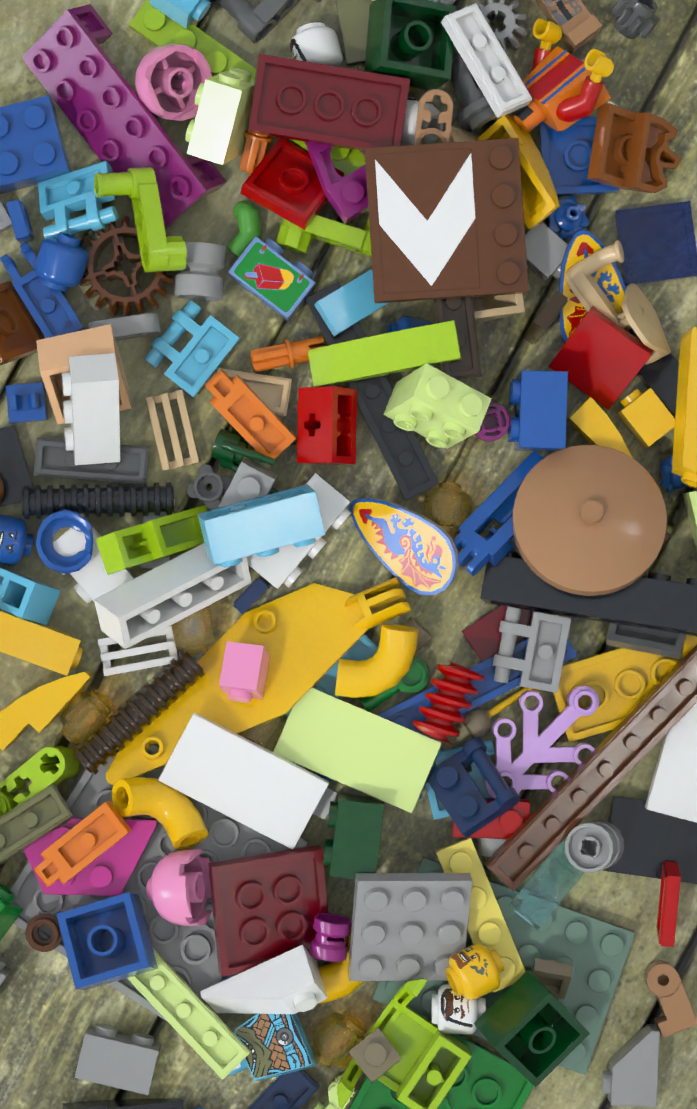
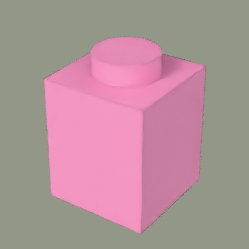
M226 642L219 686L226 695H229L228 698L230 700L250 703L252 698L263 699L270 655L265 647L262 645Z

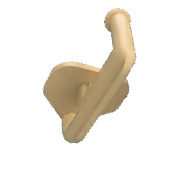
M616 240L614 244L596 251L570 267L566 273V281L587 312L593 306L626 331H628L626 326L630 325L642 343L654 350L645 363L647 365L671 353L655 309L641 289L632 283L626 286L622 302L623 311L618 313L591 275L610 263L616 261L624 262L622 244L619 240Z

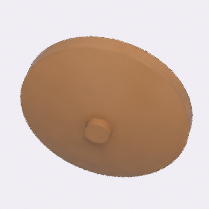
M578 445L548 455L530 470L521 483L516 495L512 514V527L515 542L521 556L538 577L553 587L568 593L597 596L624 589L640 579L648 571L657 558L664 542L667 513L665 502L657 483L640 463L612 448L598 445Z

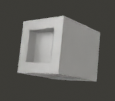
M541 222L535 228L530 229L525 235L527 267L546 282L551 275L556 279L560 277L561 263L568 244Z

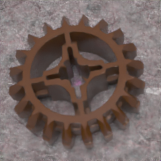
M129 216L122 217V227L117 228V224L114 221L108 223L111 230L106 233L103 229L96 231L100 236L96 241L91 236L86 235L84 237V241L92 248L90 251L86 250L89 254V260L85 272L88 275L83 276L82 282L79 285H92L84 294L88 300L100 295L95 304L97 309H103L109 302V314L111 316H116L119 306L123 307L124 317L132 315V306H136L139 314H146L143 303L149 301L150 305L157 309L159 304L154 296L157 293L165 299L170 296L169 292L162 285L163 283L175 285V278L166 275V271L156 272L150 286L141 292L139 277L144 271L141 255L130 253L123 239H138L136 224L134 228L131 227ZM110 243H113V260L111 263L102 266L103 269L97 271L100 254ZM121 250L131 263H136V268H132L134 272L130 274L133 284H131L130 279L123 271L117 270L118 266H122L120 264L123 260ZM105 280H121L125 282L130 296L121 297L107 292L100 282Z

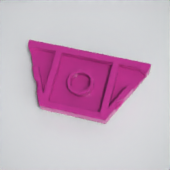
M75 817L23 850L44 894L117 896L122 894L135 866L139 862L148 841L158 825V821L156 819L123 818L132 831L64 885L60 880H57L47 888L34 871V868L44 861L41 853L84 818Z

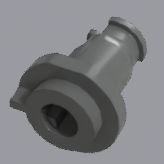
M457 53L452 58L451 77L453 88L463 110L458 114L456 120L463 130L473 132L475 135H481L498 119L462 57Z

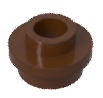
M43 913L36 915L27 924L25 931L27 942L37 951H52L63 940L58 919L52 914ZM45 925L51 929L52 936L50 938L44 939L39 935V928Z

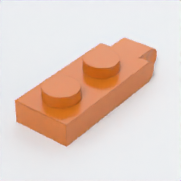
M220 369L204 384L214 395L209 400L210 403L257 452L275 459L297 438L238 375L231 379Z
M110 800L106 801L41 853L44 861L35 867L34 871L47 888L57 880H60L64 885L128 835L132 829Z

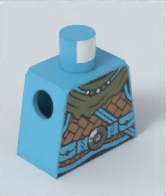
M297 1013L257 1014L234 1030V1034L246 1045L251 1053L229 1073L230 1076L249 1068L253 1079L261 1081L319 1065Z

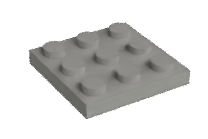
M356 873L348 963L349 981H412L424 978L427 981L447 980L444 970L449 967L448 961L450 956L466 948L472 889L470 873Z

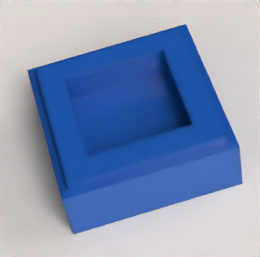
M19 199L7 202L6 205L16 240L20 244L26 241H34L33 230L24 203Z

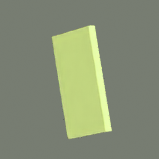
M311 688L292 707L273 753L413 814L442 743Z

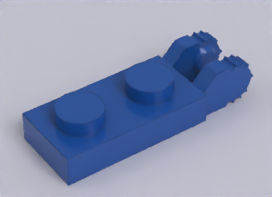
M26 241L20 245L21 253L34 269L37 256ZM7 254L0 257L1 262L14 281L12 285L46 338L85 329L62 291L41 284L39 282L41 277L36 274L35 270L22 277L12 257H9Z

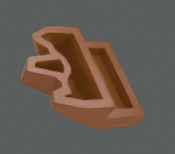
M611 103L601 105L598 108L587 179L612 188L646 193H656L667 188V180L663 175V168L677 169L681 158L668 147V141L675 139L678 130L664 118L648 112L635 113Z

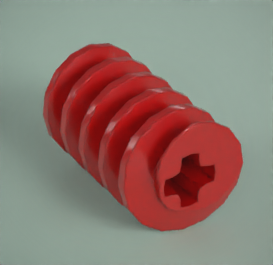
M450 661L449 665L438 664L436 667L444 675V678H432L430 681L438 689V692H426L424 695L432 703V706H420L418 709L426 717V720H414L412 725L431 737L453 745L447 739V736L459 737L460 731L453 725V722L465 723L466 717L459 711V708L471 709L472 703L465 697V694L477 695L478 689L471 683V680L483 681L485 676Z

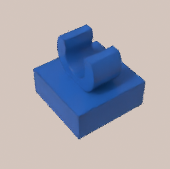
M44 382L6 386L10 424L48 420Z

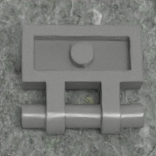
M507 606L505 620L500 621L499 632H502L499 652L494 654L492 665L496 666L493 681L508 684L510 671L514 669L522 671L519 686L558 693L571 618L533 611L531 624L527 626L519 624L522 609ZM517 635L528 637L524 659L513 657Z

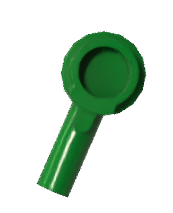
M414 656L410 670L395 687L377 696L363 697L360 701L366 710L370 712L400 690L406 693H415L422 690L429 680L427 664L421 658Z

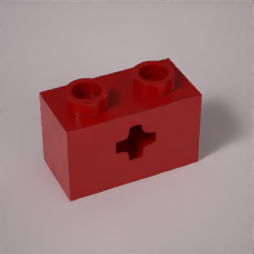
M335 386L298 388L297 463L356 465L357 389Z

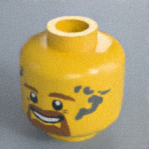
M477 943L452 954L448 961L449 967L444 970L454 994L457 997L462 995L465 999L472 1001L499 988L501 983L500 972L504 971V965L496 950L489 952L484 945Z

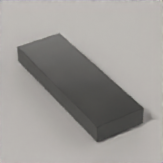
M37 438L34 476L130 484L147 483L150 447L120 445V462L75 466L73 450L66 451L65 440Z

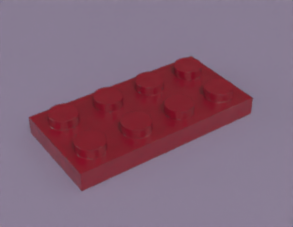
M259 54L247 132L365 151V148L401 146L410 79Z

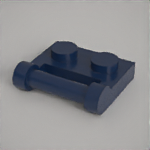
M474 738L468 741L462 750L433 768L427 779L465 839L513 808L520 801V796L515 788H509L487 755V747L481 738ZM472 762L476 764L496 794L495 800L489 804L465 770V767Z

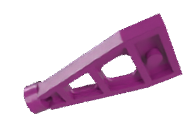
M305 142L322 190L344 224L368 210L366 165L345 177L340 176L336 172L330 156L331 150L335 146Z

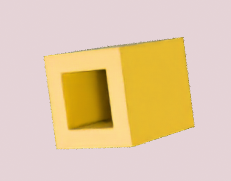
M637 388L620 401L624 408L617 415L644 449L651 446L675 427V418L651 388L643 393Z

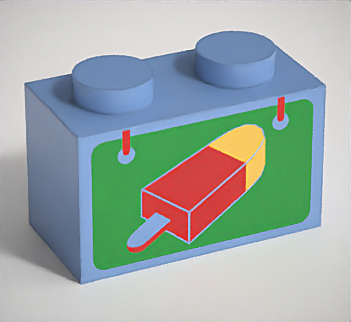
M255 236L228 271V274L233 280L289 322L305 302V298L309 297L316 288V282L311 279L314 273L298 260L293 265L281 256L285 251L267 237L263 242Z

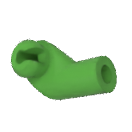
M239 201L233 208V215L237 218L239 232L226 246L238 258L255 236L259 238L261 235L260 212L253 203L247 201Z

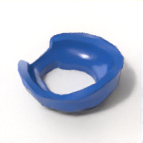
M69 510L52 513L46 517L38 529L36 538L38 555L43 563L53 571L65 574L82 569L92 558L93 532L90 522L77 512ZM72 527L85 534V549L74 556H61L54 549L53 537L61 528Z

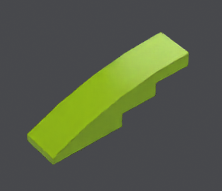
M454 320L307 350L314 387L389 375V373L417 369L426 363L433 365L461 360Z

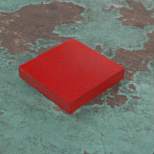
M284 138L277 140L243 183L240 194L304 230L328 201L322 190L309 152ZM335 168L340 176H344V172Z
M592 306L548 367L554 371L568 372V381L609 410L647 362L654 350L645 346L639 339Z

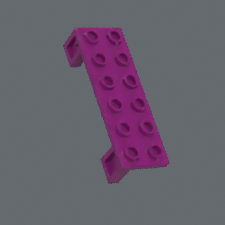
M91 4L69 9L23 55V60L101 162H108L113 173L127 172L129 168H153L166 230L199 198L218 191L227 181L211 161L196 156L186 159L152 113L138 98V95L99 46L113 33Z

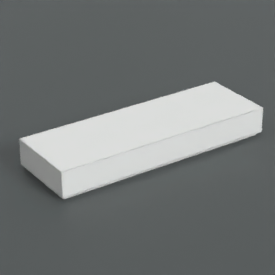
M475 3L446 15L441 23L497 119L529 105L532 101L530 93L478 5Z

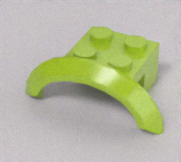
M424 978L407 981L403 984L365 1036L366 1038L379 1028L402 1057L401 1061L377 1080L395 1091L397 1100L411 1109H437L472 1057L470 1047L452 1035L440 1032L437 1025L431 1024V1021L407 1006L414 997L418 996L426 984L427 980ZM353 1058L350 1060L337 1085L338 1103L341 1108L344 1107L352 1095L355 1085L363 1072Z

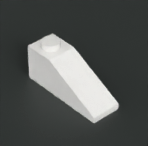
M303 945L200 991L202 999L216 1013L295 1014L311 1010L317 1003L328 999L317 962Z

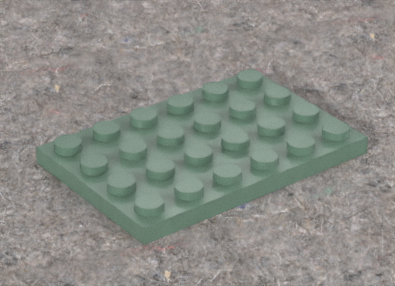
M422 856L417 873H444L439 861ZM488 879L525 971L529 970L531 972L535 958L552 959L560 963L573 965L572 978L565 999H557L590 1034L558 1066L585 1075L635 932L517 889L512 891L508 886ZM468 929L466 948L473 945ZM378 981L373 994V1000L388 1004L407 981ZM427 981L418 996L414 997L407 1006L431 1019L432 994H438L439 988L444 984H449L448 981ZM511 986L494 993L492 991L480 997L485 998L486 1011ZM478 1028L471 1034L487 1040Z

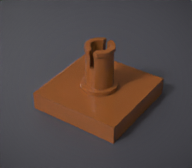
M11 280L0 283V365L37 353L36 340L44 339L24 302L12 285Z

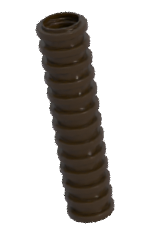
M182 650L179 652L181 657L177 660L173 658L170 661L172 665L169 668L164 666L161 669L163 673L160 676L155 674L152 677L154 681L151 684L145 683L144 687L146 689L142 692L138 690L135 693L137 696L135 699L131 700L129 698L126 701L128 705L124 709L120 706L117 709L119 713L115 717L110 715L108 717L110 721L107 724L102 723L100 731H93L91 733L92 738L89 741L84 739L82 741L83 746L80 749L78 747L73 749L74 756L90 773L96 775L99 772L97 768L100 765L106 766L108 764L106 760L109 757L114 758L117 749L123 750L125 748L124 743L127 740L132 742L134 740L133 735L136 732L141 734L143 732L142 727L145 724L149 726L152 723L150 721L152 717L158 718L161 715L159 711L162 708L167 710L169 708L168 703L171 700L176 702L178 700L177 695L180 692L184 694L187 691L185 688L187 685L193 686L196 683L194 679L197 676L202 678L205 675L202 667L187 651L184 652Z

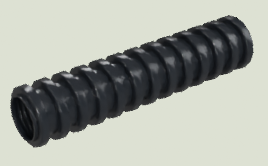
M155 482L154 486L142 483V487H136V483H131L130 487H124L123 483H119L118 487H112V484H107V487L100 488V484H95V488H89L88 484H83V488H77L76 484L71 485V488L59 485V489H53V485H48L47 489H41L40 485H36L35 489H29V486H24L21 491L22 516H24V519H30V516L36 515L37 519H42V515L49 516L62 510L84 514V518H89V514H95L96 518H100L101 514L113 517V513H119V517H124L125 513H131L132 517H136L137 513H143V516H148L149 512H154L155 516H160V512H166L168 516L174 512V489L171 486V482H166L165 486H160L159 482Z

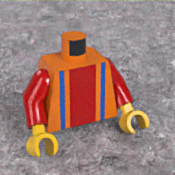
M539 18L535 21L532 30L534 37L541 40L540 47H536L532 68L528 76L522 81L530 93L532 101L514 115V119L526 133H529L541 122L559 132L564 131L580 119L590 116L595 109L611 99L602 81V77H608L613 72L614 64L611 59L607 58L605 53L597 49L589 51L585 62L558 46L552 50V44H556L562 37V29L558 24Z

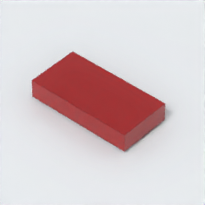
M664 861V864L662 863L656 931L659 944L665 947H674L681 882L678 862Z

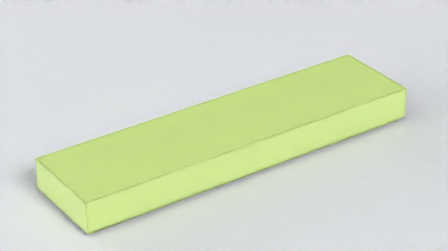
M153 948L158 969L127 979L223 1080L251 1051Z

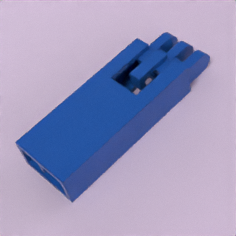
M533 451L458 528L459 534L453 539L457 551L459 552L463 549L458 554V562L461 567H464L474 558L466 569L472 576L476 575L488 562L496 566L513 549L509 541L514 537L512 514L517 492L530 470L544 459L536 451ZM493 520L502 525L498 530L491 526L488 529L489 533L484 538L480 536Z

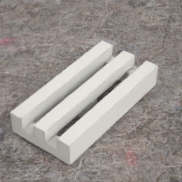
M169 626L150 636L166 634L167 642L109 652L108 645L117 644V642L110 637L98 639L104 676L171 664L170 661L173 658L177 660L178 654L173 626ZM169 649L170 656L111 666V660Z

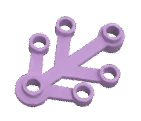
M587 685L573 687L567 695L568 706L539 735L538 712L543 707V699L536 691L527 690L523 692L519 698V705L523 710V752L513 762L511 760V739L516 735V726L507 717L495 720L492 726L493 734L496 737L495 767L502 777L508 776L511 778L509 788H515L518 794L521 790L549 789L551 792H554L557 788L551 785L553 777L561 775L564 777V781L568 778L562 770H552L548 775L524 773L533 763L576 762L580 765L583 761L578 759L579 751L583 748H588L592 753L595 750L588 743H579L573 747H550L580 716H589L597 710L599 697L594 689ZM582 695H589L591 698V703L586 708L578 706V699ZM528 696H536L538 701L536 707L532 709L526 708L524 705L525 699ZM502 723H509L511 726V731L506 736L498 734V727ZM485 779L486 790L495 799L496 794Z

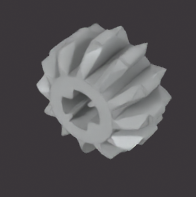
M484 0V6L478 1H473L472 4L476 3L488 24L490 19H493V23H495L496 19L503 22L501 32H498L496 28L494 34L505 53L507 54L506 45L516 51L520 46L517 38H523L527 33V29L520 26V24L526 21V14H514L520 3L515 0L507 6L505 5L506 0H498V3H494L493 0Z

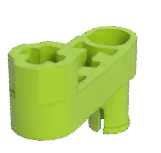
M129 168L127 172L95 173L94 191L97 198L102 196L128 195L132 199L144 271L184 270L187 258L186 243L182 236L166 237L158 185L153 168Z
M316 215L304 230L283 218L275 243L286 250L307 254L313 238L372 257L369 216L365 227L360 229Z
M64 746L45 747L0 783V817L50 785L54 784L56 786L62 780L74 777L79 772L80 762L74 756V748ZM24 779H30L32 782L28 787L30 792L20 793L17 796L11 793L17 792L24 786Z

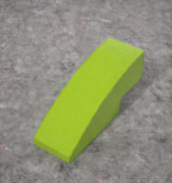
M206 505L154 519L97 538L96 542L107 575L187 551L205 543L198 514L207 511Z

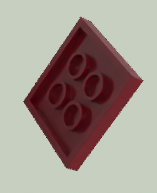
M319 845L208 863L218 969L222 977L244 972L301 945L308 952L310 951L311 941L316 937V931L313 928L315 915L328 913L323 849Z

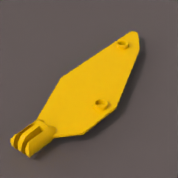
M394 577L357 594L313 583L245 612L197 661L204 670L203 673L205 675L202 678L197 676L194 679L196 683L193 686L187 685L185 687L187 691L184 694L180 692L177 695L178 700L176 702L171 700L168 703L169 708L167 710L162 708L159 711L161 715L158 718L152 717L150 719L152 723L149 726L145 724L142 727L143 732L141 734L136 732L133 735L134 740L132 742L127 740L124 743L125 748L119 750L106 772L108 783L114 785L118 779L139 777L166 765L193 712L237 734L286 714L369 629L411 611L409 603L404 602L406 599L404 591L398 589L400 587L398 578ZM226 642L262 645L269 653L270 659L263 699L252 698L250 703L232 701L228 698L229 695H226L220 688L219 682ZM158 744L159 751L154 755H149V748L152 745Z

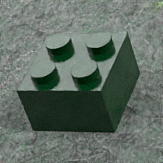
M375 0L370 4L364 71L410 79L409 87L424 90L438 89L451 80L454 44L441 22L446 15L456 12V6L429 0Z
M339 793L338 802L330 801L328 828H334L333 839L326 838L323 866H330L329 876L355 879L356 873H376L385 806L384 801L375 797Z
M529 970L474 1023L491 1045L535 1087L590 1034L575 1016Z

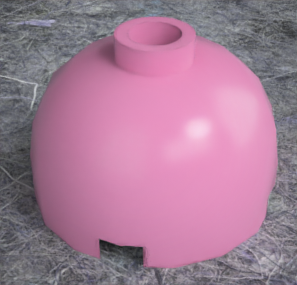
M170 43L155 47L142 58L136 70L135 87L138 98L151 113L162 119L184 121L197 115L199 107L195 105L197 89L201 82L205 83L206 79L212 77L210 65L201 52L191 49L186 45Z
M186 849L169 853L161 858L154 868L151 878L147 881L146 892L148 899L153 902L158 914L174 925L201 926L206 924L211 916L212 910H205L207 899H212L208 863L211 862L208 857H200L199 854L203 852L201 849Z

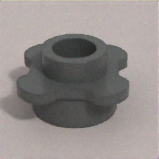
M202 465L198 469V476L194 483L187 486V493L191 498H199L205 502L207 508L216 509L220 505V498L224 491H227L231 480L227 476H219L213 472L210 465ZM208 483L212 484L213 486L212 490L210 491L206 490L205 488L206 484Z

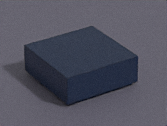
M256 578L233 602V606L243 615L269 586L261 578Z

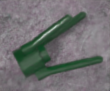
M234 427L231 432L220 429L211 453V457L221 460L219 466L236 473L239 465L235 461L241 463L244 457L272 466L276 464L274 458L248 449L249 443L243 440L244 438ZM297 438L290 445H296ZM273 488L270 494L277 493L279 491Z

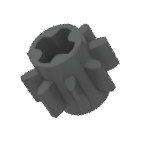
M618 0L611 10L617 16L613 21V25L620 34L629 39H635L638 35L646 38L660 21V18L654 15L658 6L654 0Z

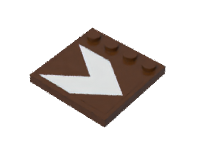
M519 138L365 148L375 303L526 294L529 292Z

